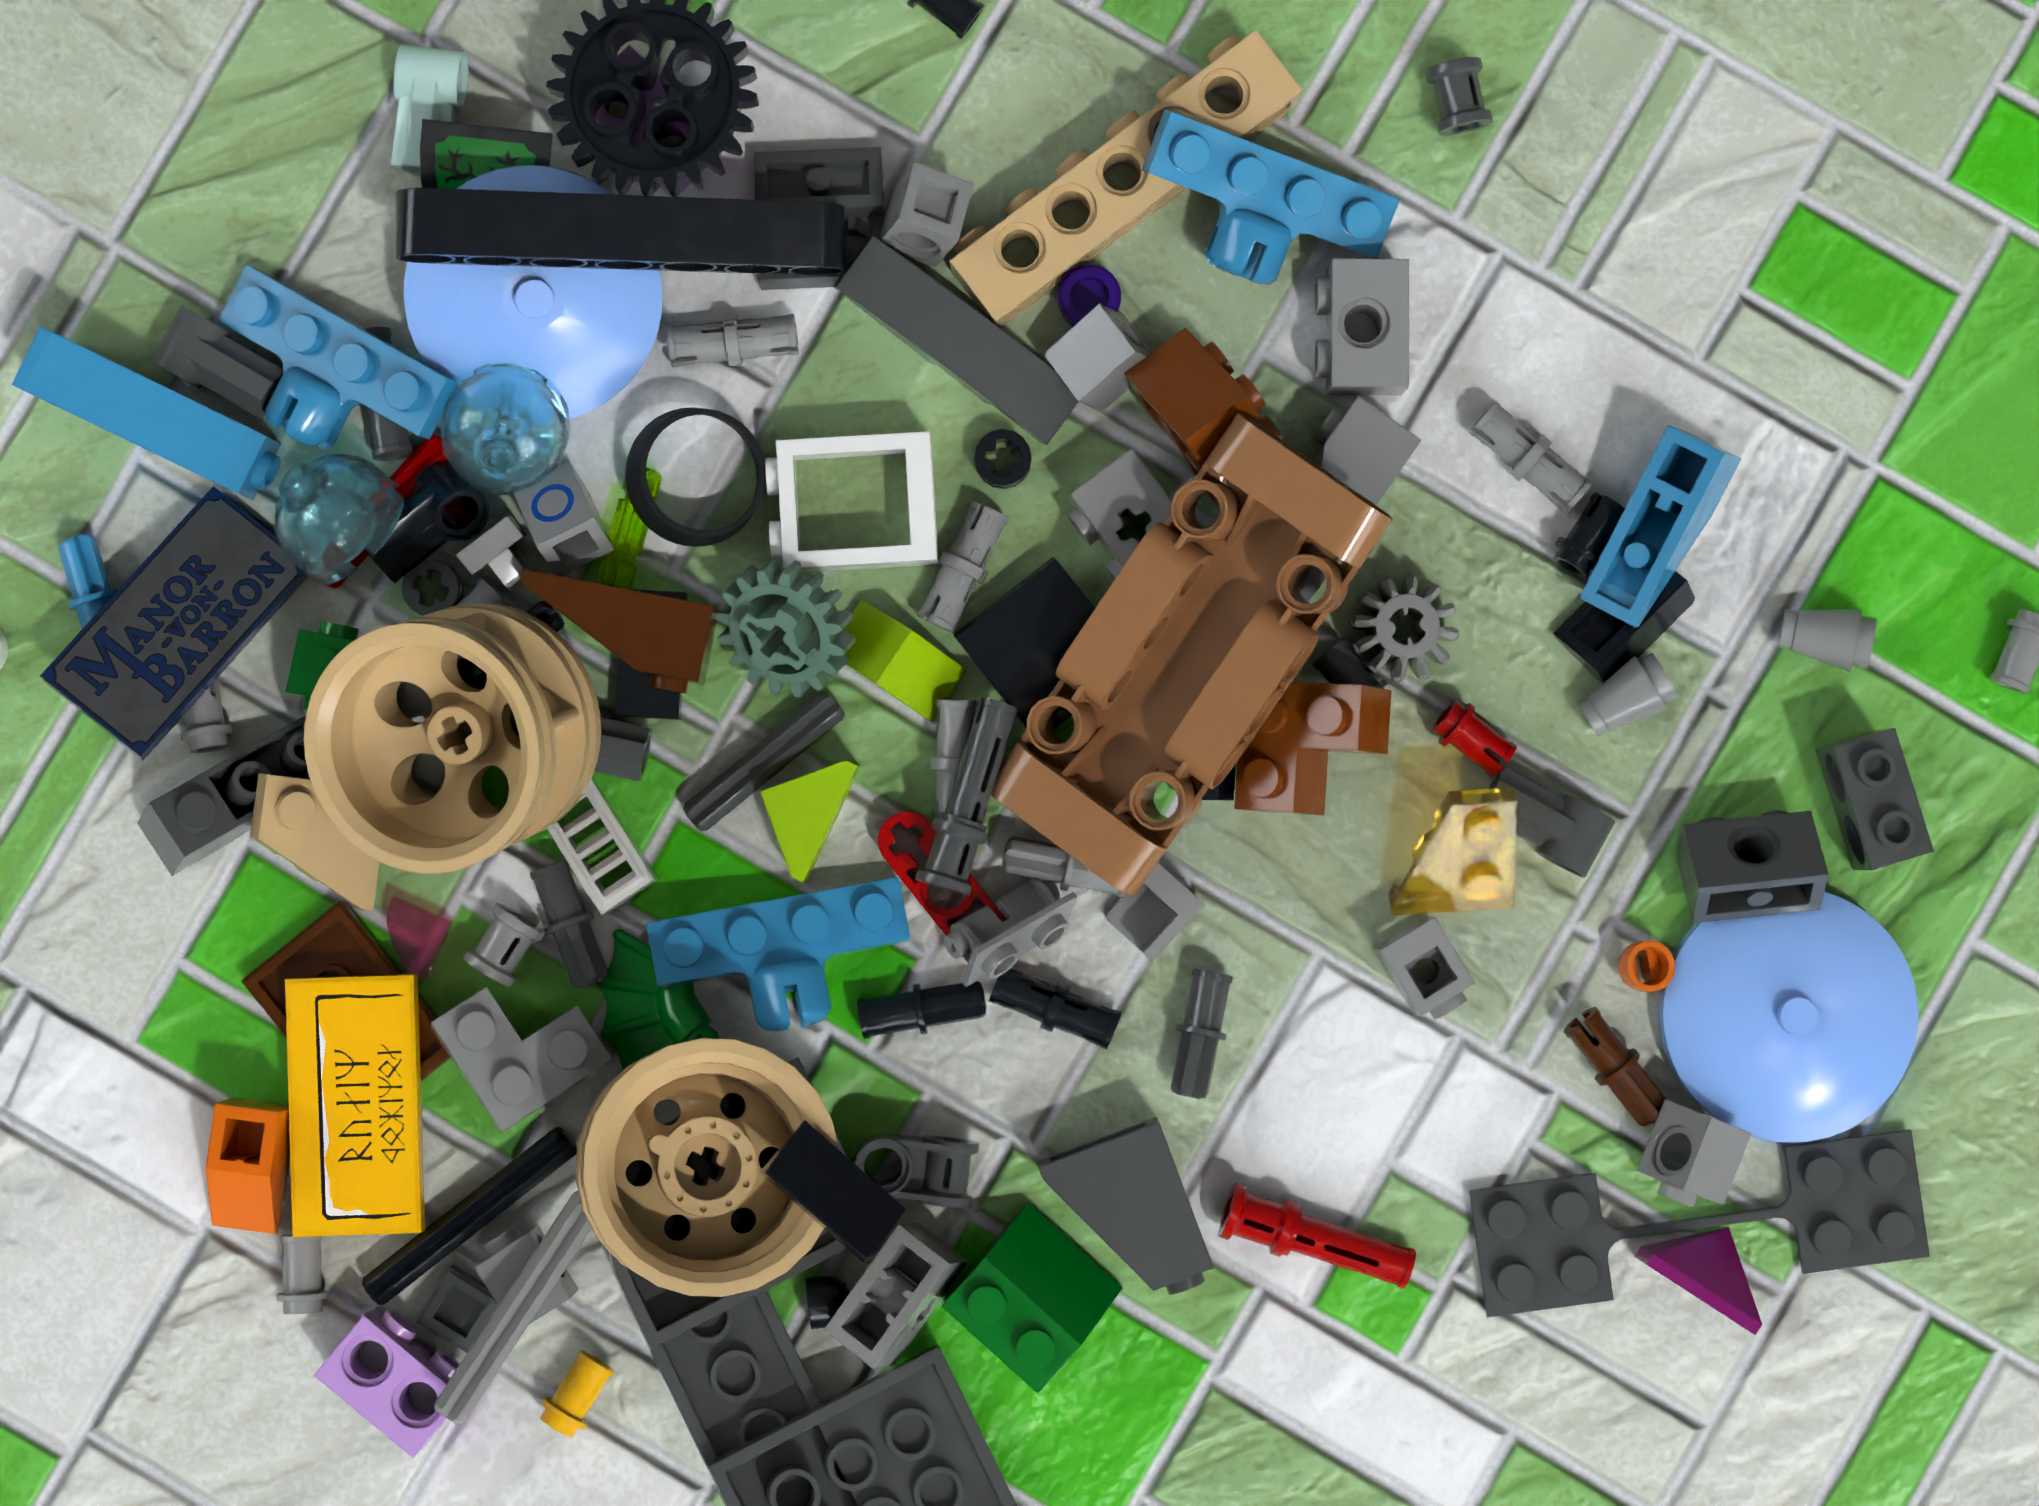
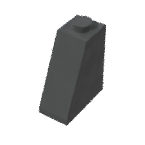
M1157 1117L1038 1161V1168L1042 1179L1153 1291L1165 1286L1169 1295L1189 1290L1205 1281L1202 1272L1214 1268Z

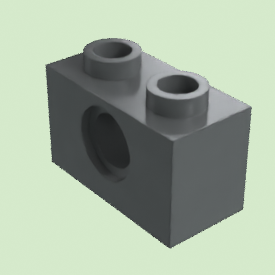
M1770 811L1755 817L1727 820L1711 817L1696 823L1683 824L1677 863L1692 923L1820 910L1829 874L1811 811L1793 813ZM1743 860H1751L1756 862L1757 864L1748 863Z

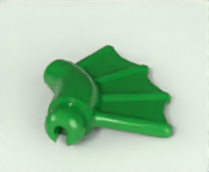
M621 929L614 930L612 933L614 952L613 959L607 969L608 977L598 982L597 986L602 989L607 1008L604 1026L600 1034L617 1051L622 1070L656 1050L670 1045L700 1038L720 1039L717 1031L709 1026L711 1018L694 993V982L657 988L650 946Z

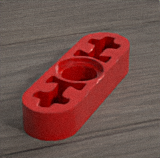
M914 812L896 813L883 823L878 834V846L882 856L945 935L950 934L951 926L947 921L966 912L977 897L985 906L988 905L1001 922L1007 920L971 873L967 881L972 886L970 896H965L958 906L951 909L936 906L929 897V885L919 881L915 882L908 873V870L920 866L907 851L897 856L890 847L896 841V836L892 831L896 825L901 823L907 829L918 825L924 832V835L918 840V844L924 853L929 856L936 834L931 828L932 824L925 817Z

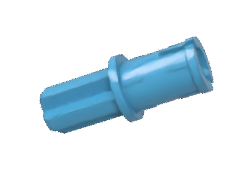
M91 534L67 538L59 544L58 548L73 600L68 602L69 610L77 611L82 629L118 591L116 589L111 590L96 538Z

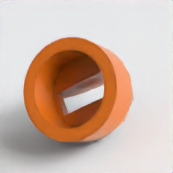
M1657 941L1634 942L1624 949L1618 959V973L1622 981L1633 990L1640 992H1655L1665 988L1672 980L1675 971L1672 953L1665 945ZM1637 953L1639 957L1642 977L1645 980V982H1641L1639 979L1638 968L1635 958Z

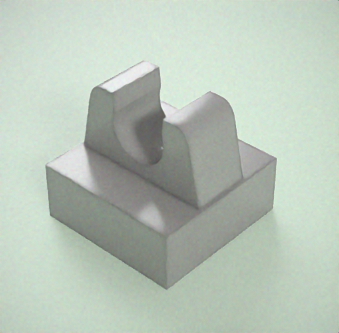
M512 515L506 516L456 554L471 575L476 574L489 565L507 588H510L520 580L522 569L529 570L512 547L527 535Z

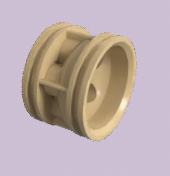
M487 602L455 605L426 614L417 619L405 620L373 630L348 644L334 657L318 679L310 698L304 725V751L308 774L319 803L331 822L350 843L373 859L393 868L421 874L447 873L467 868L557 823L575 806L585 792L593 776L601 744V717L598 699L586 668L571 646L555 630L533 615L517 608ZM458 655L473 662L486 673L487 681L483 689L473 688L462 680L457 668ZM401 682L412 683L423 689L429 696L432 703V711L425 721L414 722L405 717L400 711L397 704V690ZM511 710L518 727L519 737L513 731L510 723ZM467 725L472 730V734L469 736L464 731V727ZM420 753L435 755L444 764V783L435 796L423 793L412 778V764ZM489 766L499 767L508 780L509 795L503 809L497 808L488 802L482 791V776Z

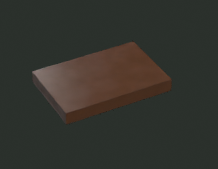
M340 900L247 975L241 982L287 1038L285 979L399 975L404 973L345 900ZM418 991L422 1082L446 1063L450 1056L431 1029V1022L439 1016Z

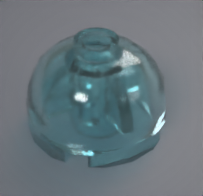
M514 363L486 364L475 369L473 376L464 379L457 385L446 402L440 421L443 453L458 476L478 490L495 495H510L535 487L560 465L571 431L569 409L562 395L561 399H559L556 392L547 386V378L536 370Z
M333 453L316 458L307 464L299 463L285 474L279 485L280 496L276 503L274 530L279 544L295 564L317 583L332 584L345 579L359 570L350 561L356 558L365 548L375 555L384 546L395 529L404 506V497L395 490V488L400 486L378 466L360 456Z

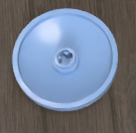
M515 165L499 168L481 174L456 188L612 194L583 175L545 165ZM407 262L404 277V307L408 328L414 345L424 363L458 381L459 383L453 395L470 407L487 415L518 423L541 424L569 420L586 414L615 397L630 383L645 363L654 345L662 315L663 292L660 271Z
M1824 892L1820 910L1695 923L1674 950V975L1670 983L1660 990L1658 1018L1662 1045L1668 1063L1685 1092L1713 1118L1750 1132L1753 1137L1774 1142L1796 1143L1824 1139L1842 1133L1868 1118L1883 1105L1902 1080L1910 1063L1918 1033V998L1914 980L1904 955L1891 935L1878 921L1855 904L1839 896Z

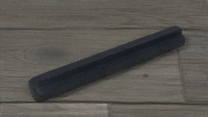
M555 1127L428 1226L425 1231L419 1233L364 1276L361 1283L366 1293L378 1305H384L574 1157L577 1154V1147L570 1135L561 1127Z

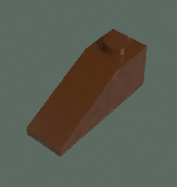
M522 569L520 578L522 584L634 670L650 675L648 687L686 694L688 683L705 684L717 623L715 617L719 611L714 606Z

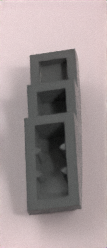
M872 235L868 237L846 267L845 272L841 274L833 285L837 291L925 360L939 366L979 399L993 405L1040 443L1048 445L1078 404V400L1053 368L939 282Z

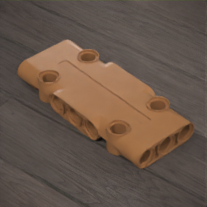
M1238 412L1194 480L1184 484L1175 493L1171 502V514L1164 524L1162 522L1157 523L1143 537L1066 651L1056 670V676L1060 680L1047 698L1039 700L1031 708L1027 717L1026 731L999 769L993 791L991 792L992 797L1108 884L1128 895L1135 896L1183 825L1189 824L1198 815L1202 805V797L1209 788L1214 789L1229 774L1305 664L1319 640L1320 635L1316 632L1328 613L1335 611L1344 602L1348 593V584L1393 518L1269 430ZM1212 493L1218 499L1220 514L1212 526L1204 529L1196 520L1195 507L1204 495ZM1315 566L1324 573L1326 590L1318 601L1309 603L1300 593L1299 581L1307 569ZM1062 707L1072 714L1075 722L1074 732L1066 742L1061 741L1053 730V718ZM1162 782L1170 784L1178 796L1176 811L1169 818L1162 815L1154 804L1155 791Z

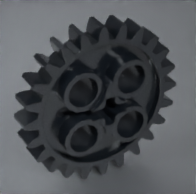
M603 0L606 16L600 20L587 11H582L580 15L588 31L581 36L575 32L565 30L562 35L573 50L572 55L553 54L551 58L554 66L565 74V78H555L546 83L550 94L564 98V101L548 108L552 120L570 122L556 134L562 146L581 142L571 156L575 165L579 168L596 160L591 174L594 182L600 185L612 173L616 174L615 187L619 195H625L630 190L633 182L636 181L640 183L643 196H653L656 184L665 183L671 197H678L679 180L686 177L700 191L704 189L700 170L706 166L713 172L723 176L726 172L719 157L721 152L725 151L737 156H741L743 153L740 143L733 136L734 131L747 133L753 132L755 128L753 121L741 113V109L759 106L757 93L741 88L757 80L755 67L736 65L749 54L746 42L739 41L726 44L735 31L733 23L727 19L712 27L711 23L715 13L712 4L706 2L695 13L690 12V0H675L673 5L667 4L666 0H650V3H641L640 0H627V7L621 9L617 7L613 0ZM637 40L649 45V53L641 63L627 66L617 62V53L625 43ZM673 40L676 43L675 48L667 58L660 75V82L666 97L655 96L648 111L649 114L645 127L646 133L641 146L633 147L631 145L632 138L640 128L646 113V104L640 91L641 89L652 91L655 87L663 46L666 41ZM697 60L710 65V75L700 85L686 86L677 80L680 69L688 62ZM621 101L629 106L628 115L619 125L604 127L596 123L597 112L605 103ZM681 121L690 126V135L680 146L674 148L664 147L657 142L658 132L668 122Z

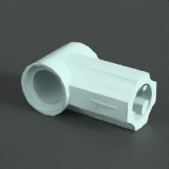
M400 45L394 67V95L396 101H399L391 166L395 170L421 176L420 141L422 119L455 122L457 108L462 109L467 94L469 78L467 52Z

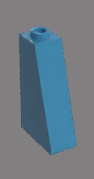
M41 326L11 384L251 500H254L258 490L266 491L270 487L280 467L281 458L276 453L281 444Z

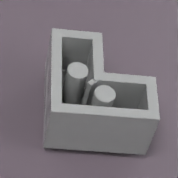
M485 987L431 1022V1029L500 1134L613 1060L578 1006H575L522 1041L488 988Z

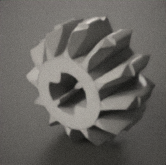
M1407 574L1404 577L1401 595H1399L1392 579L1388 576L1378 581L1379 591L1384 602L1374 594L1366 591L1358 598L1362 607L1372 613L1373 616L1354 615L1350 618V627L1357 630H1369V637L1362 638L1352 644L1353 651L1355 653H1362L1371 647L1375 648L1378 653L1369 661L1367 669L1373 674L1381 670L1387 660H1391L1390 676L1392 682L1400 683L1404 680L1407 661H1409L1415 676L1422 680L1430 676L1429 665L1424 654L1441 665L1446 664L1450 659L1448 652L1437 644L1436 640L1448 642L1459 638L1458 629L1440 626L1439 621L1454 614L1456 607L1453 603H1448L1435 610L1431 605V602L1441 591V587L1437 583H1432L1424 590L1421 596H1417L1418 580L1416 574ZM1393 613H1396L1397 619L1407 614L1412 615L1416 619L1412 630L1418 638L1414 644L1410 637L1400 643L1393 639L1392 635L1396 630V626L1390 621Z

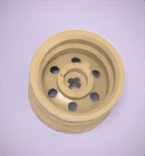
M707 1038L664 1047L628 1065L604 1087L588 1112L577 1144L575 1179L582 1210L597 1239L616 1260L658 1287L688 1296L726 1297L757 1289L787 1273L812 1249L824 1229L760 1173L762 1168L758 1161L759 1155L767 1147H775L779 1150L804 1120L839 1150L833 1121L818 1092L794 1066L767 1049L735 1039ZM728 1093L738 1094L745 1103L743 1114L736 1119L727 1118L723 1115L720 1108L722 1098ZM669 1099L678 1105L680 1115L674 1124L665 1126L656 1120L654 1109L658 1102ZM704 1147L709 1148L713 1151L711 1163L719 1167L718 1175L714 1180L704 1177L702 1185H697L692 1181L694 1170L686 1165L687 1158L691 1153L702 1155ZM643 1160L651 1167L652 1176L647 1184L634 1186L627 1180L626 1169L633 1161ZM746 1207L754 1213L755 1224L749 1232L738 1233L731 1226V1217L737 1209ZM679 1214L687 1218L690 1230L685 1238L675 1241L667 1237L664 1225L669 1217Z

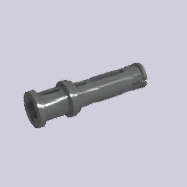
M979 697L974 722L969 738H967L945 813L939 812L938 817L933 819L931 828L936 834L925 869L917 870L915 880L965 896H970L972 886L967 881L978 845L986 844L987 827L982 824L1005 753L1010 730H1012L1019 710L1007 703Z

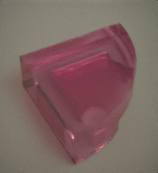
M392 896L387 912V927L393 948L402 965L410 973L418 974V978L423 981L428 980L454 922L402 898Z

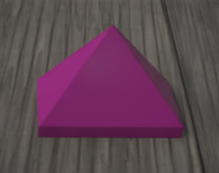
M1729 1227L1644 1245L1640 1247L1634 1256L1752 1334L1756 1335L1761 1328L1762 1322Z

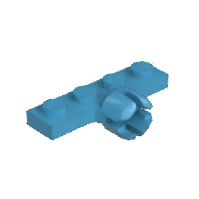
M1164 109L1142 168L1144 172L1208 195L1218 202L1220 214L1205 251L1206 259L1210 264L1222 271L1243 277L1257 284L1270 285L1277 280L1290 243L1299 234H1311L1377 259L1400 199L1166 109Z
M249 265L245 266L218 320L234 331L275 353L283 361V374L265 408L266 420L278 431L282 425L289 437L317 448L328 449L334 446L351 410L360 403L415 435L430 439L459 383L264 271Z
M899 877L646 923L657 988L732 974L742 975L750 986L756 1022L766 1031L789 1030L790 1017L785 995L787 992L794 991L801 1027L817 1024L826 1019L831 1009L824 970L827 959L835 955L905 943L911 939Z

